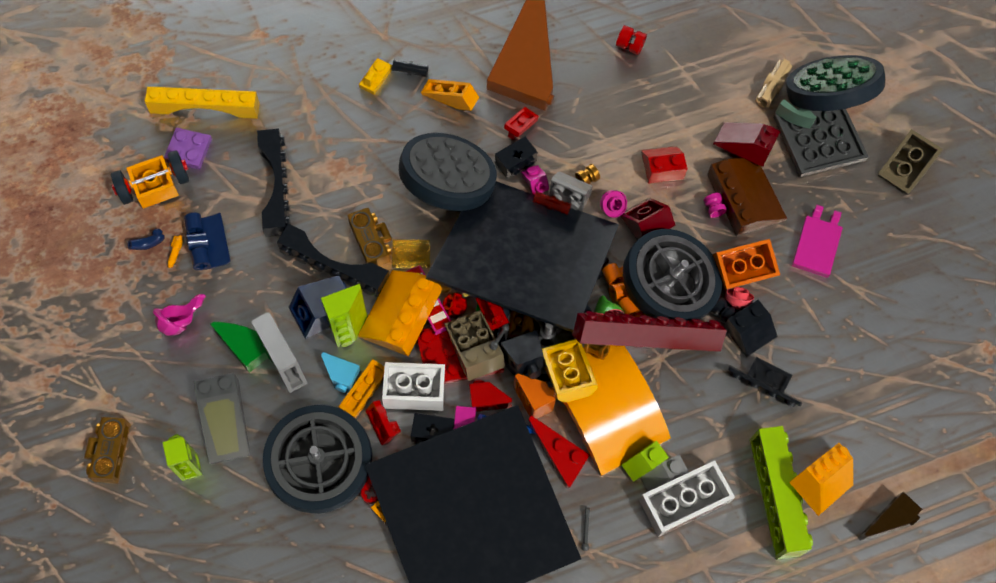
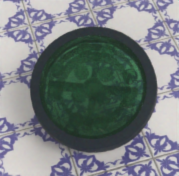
M842 55L815 60L800 66L788 76L786 81L788 99L793 105L812 111H834L855 107L874 99L884 90L885 71L882 63L865 56Z

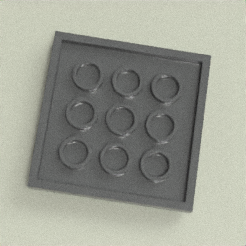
M846 109L834 111L810 110L817 117L810 129L792 124L776 113L773 117L800 177L867 161L869 157Z

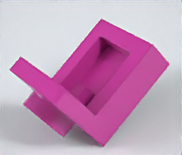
M538 165L529 167L521 172L522 178L530 185L532 194L538 195L549 190L547 175Z

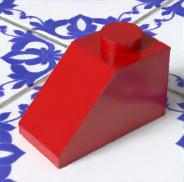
M478 380L474 381L473 384H469L471 407H476V412L512 407V398L492 383Z

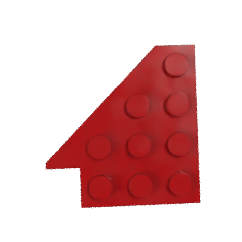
M432 328L422 329L417 339L422 364H445V384L467 380L447 330L435 335ZM504 368L486 374L484 376L503 373Z

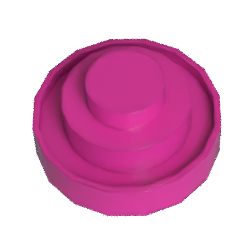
M617 190L607 191L600 200L601 211L612 218L621 216L627 208L626 196Z

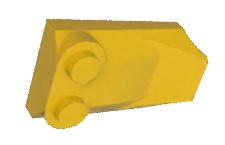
M576 339L542 348L544 361L555 390L556 398L559 401L570 402L591 396L598 389L583 346Z

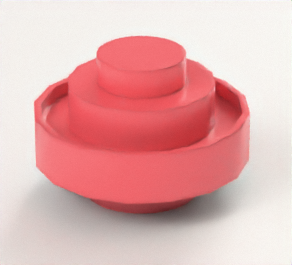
M735 287L726 291L725 299L731 307H734L736 310H742V308H746L753 303L754 296L745 288Z

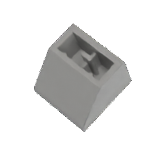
M559 171L551 179L549 198L554 202L563 203L572 209L583 211L593 186Z

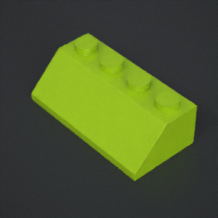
M360 284L321 298L337 347H347L356 341L367 319Z

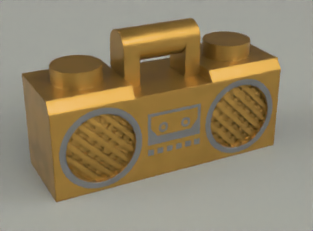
M369 208L348 214L349 224L366 264L374 263L381 266L389 263V255L392 252L389 244L384 243L391 241L392 237L386 224L383 222L376 225L378 223L375 213L370 212ZM377 231H381L383 237L379 238Z
M101 417V421L97 423L95 429L98 438H88L84 458L92 460L87 465L86 473L93 482L118 484L131 426L126 419Z

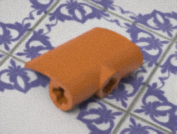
M616 263L605 266L602 269V273L609 285V295L612 301H617L625 314L632 315L633 317L645 315L633 303L626 291L623 281V267L619 268Z

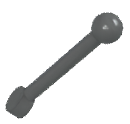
M502 325L501 332L495 341L489 345L492 350L498 348V342L503 334L509 330L508 325Z
M585 508L584 541L581 545L583 551L589 550L587 543L590 508Z

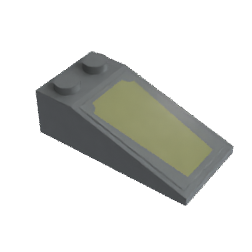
M231 373L194 381L196 401L209 464L250 456L239 380L236 375Z

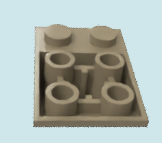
M481 310L445 323L446 330L468 382L505 367L503 352L499 345L496 350H492L489 346L491 342L495 341V337Z

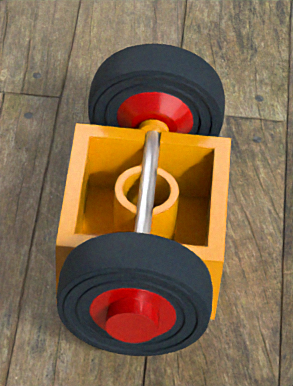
M175 150L168 153L170 168L163 155L126 168L130 177L129 182L121 170L111 173L112 189L125 205L133 202L131 188H134L136 197L143 209L179 196L172 173L180 184L189 182L186 172L189 169L185 159L182 160L178 151Z

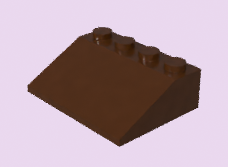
M744 158L726 159L711 164L707 176L715 192L720 193L723 198L722 204H725L727 208L726 215L736 236L788 219L760 165Z

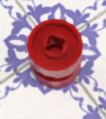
M624 25L617 38L616 46L624 50L628 48L629 52L639 55L645 44L647 34L641 31L634 32V28Z

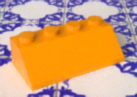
M838 443L789 483L819 516L853 486V457L846 447Z

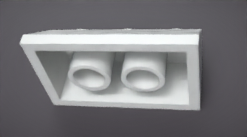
M385 362L382 393L383 407L385 409L443 411L445 364Z

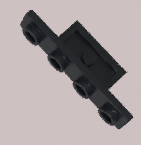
M758 357L755 358L748 374L729 365L728 370L731 371V376L739 380L743 377L749 380V385L757 389L760 386L767 389L766 393L775 398L780 396L785 399L784 402L792 407L796 405L801 407L802 401L784 392L793 376L792 374Z

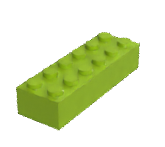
M783 426L761 428L756 431L749 441L776 560L800 557L812 550L813 539L811 534H808L806 526L808 525V518L806 513H803V498L789 483L797 476V473L793 471V455L789 452L787 446L789 442L788 434L784 432Z

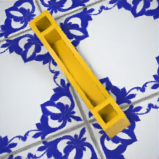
M147 86L145 104L150 114H170L183 109L202 108L222 111L239 118L258 119L260 106L257 93L254 91Z

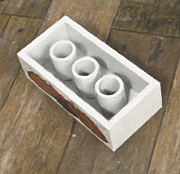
M714 460L642 494L639 501L659 537L730 503L735 496Z

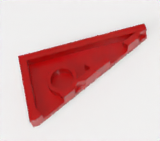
M531 415L528 418L530 427L540 439L541 445L549 459L552 460L554 468L560 473L565 482L564 485L570 488L590 454Z

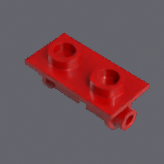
M475 298L491 331L509 323L501 306Z

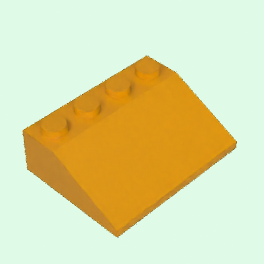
M392 270L358 337L409 357L442 291V287L438 283L427 280L426 275Z

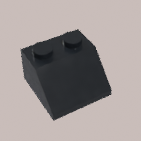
M759 299L728 318L723 326L746 357L778 337L771 314Z

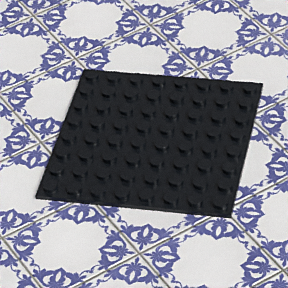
M496 181L491 196L483 205L461 211L426 279L573 333L577 313H584L619 224Z
M518 405L365 464L409 583H526L581 560L579 551Z

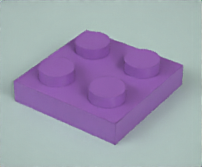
M176 128L164 159L170 163L168 153L177 150L181 159H185L188 167L200 170L212 137L211 135Z

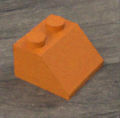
M521 374L515 375L513 388L529 417L532 415L538 419L553 411L556 394L552 387H548L546 382L538 379H530V377Z

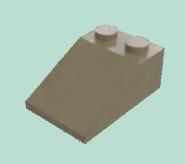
M911 129L879 171L878 175L907 194H910L940 156L943 149Z

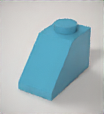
M322 352L321 357L332 384L335 386L334 388L343 393L349 392L361 373L360 366Z

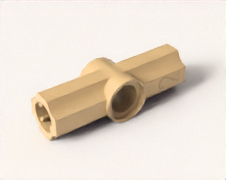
M779 59L773 71L768 74L762 86L763 88L755 100L758 106L769 108L776 94H779L786 81V77L791 71L792 65L790 61Z

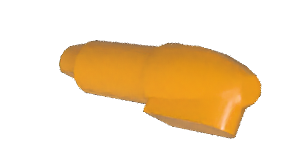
M181 235L174 236L172 240V250L168 259L169 268L174 266L183 242Z

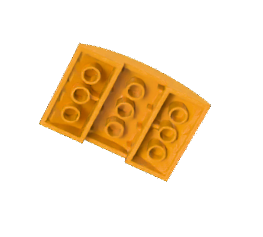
M610 345L609 353L604 360L599 359L593 353H585L596 379L598 389L591 396L570 402H562L565 404L583 438L582 441L600 476L621 466V464L653 441L661 444L671 439L659 406L641 371L625 346ZM545 367L544 369H545L547 375L549 376L547 367Z

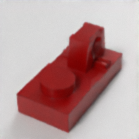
M526 107L522 108L504 124V129L509 131L508 137L514 140L538 121L539 116Z
M380 400L372 402L365 410L382 446L388 444L401 432L397 421H388L386 409L382 406Z

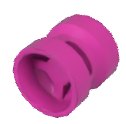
M720 193L710 194L703 200L705 206L709 208L708 214L711 218L722 216L727 212L725 204H722L723 198Z

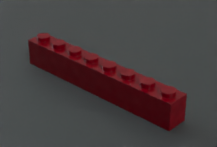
M587 311L586 313H577L572 335L580 344L721 352L727 330L716 320L705 322L699 319H692L690 321L679 317L668 319L663 316L651 318L646 315H640V317H633L629 314L617 316L612 313H604L602 315Z

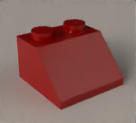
M677 146L641 151L648 184L684 180L688 168L684 153Z

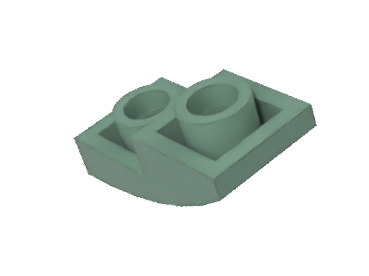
M785 99L779 104L775 112L786 121L809 129L817 118L810 110L802 108L797 110L793 104Z

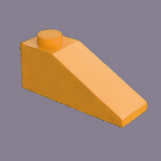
M428 79L421 91L422 95L459 110L472 111L479 99L471 83Z

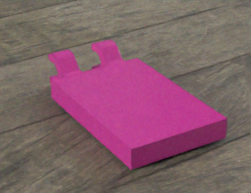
M816 204L812 216H806L792 267L828 278L843 227L838 226L842 212L834 210L829 222L820 220L824 207Z

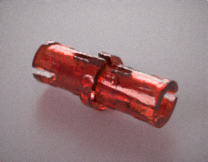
M536 191L533 198L534 203L544 205L549 210L554 209L567 215L572 205L571 203L556 199L557 197L554 195L551 197L539 191Z

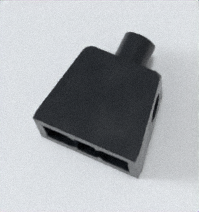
M536 330L501 342L503 356L516 374L524 375L528 373L530 379H536L541 375L539 369L544 367V356Z

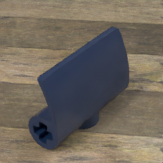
M196 212L186 214L184 216L187 233L186 241L188 251L191 254L193 268L195 270H207L229 264L230 255L221 213L201 218V215Z

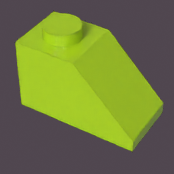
M653 441L621 464V466L634 482L669 457L657 441Z

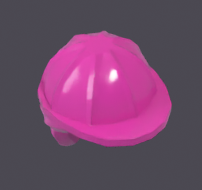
M198 294L194 296L187 305H169L163 309L155 308L153 313L156 316L155 322L158 330L167 336L178 335L185 331L187 325L192 322L193 313L202 306L206 295Z

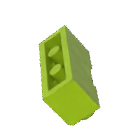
M175 434L168 438V441L162 442L167 466L182 481L203 475L198 454L182 436Z

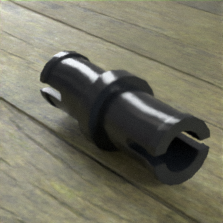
M393 60L392 71L405 72L407 75L416 74L425 77L428 75V65L415 64L413 61Z

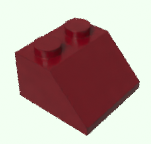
M652 198L647 199L621 215L622 220L637 239L651 231L670 229L676 226L670 206Z

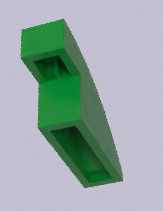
M212 322L210 324L216 334L249 373L268 358L272 362L255 330L225 322Z

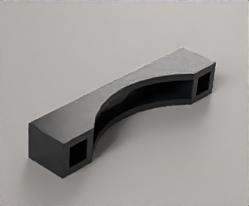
M279 128L258 130L257 140L260 154L272 167L275 176L272 196L262 211V229L265 237L281 236L288 224L291 225L290 216H287V211H290L289 200H286L289 190L288 184L285 183L284 179L288 178L287 168L283 164V162L287 161L286 152L282 149V146H285V137L281 135Z
M290 224L286 226L277 241L282 254L286 256L292 255L299 262L311 264L316 270L320 272L325 271L331 277L339 275L351 287L360 284L361 289L371 296H379L389 277V270L374 263L351 265L329 259L312 245L305 231Z

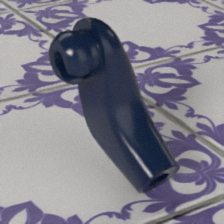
M154 229L152 236L129 240L127 246L129 250H148L163 242L165 235H163L161 229Z

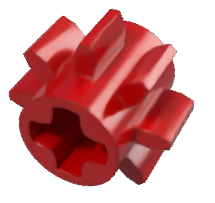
M456 292L454 295L448 294L443 301V307L449 316H461L466 310V299Z

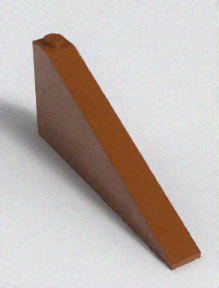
M526 0L489 74L487 90L546 111L548 105H552L555 96L552 95L553 81L545 0Z

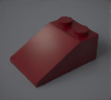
M725 122L713 145L763 167L780 131L772 126L761 123Z

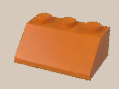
M770 239L712 254L722 277V285L726 290L780 275Z

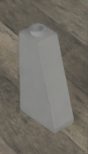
M268 312L252 320L251 322L289 393L308 384L296 358L271 314Z

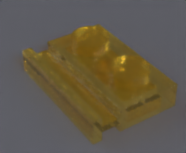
M430 240L392 241V268H414L419 265L421 268H430Z

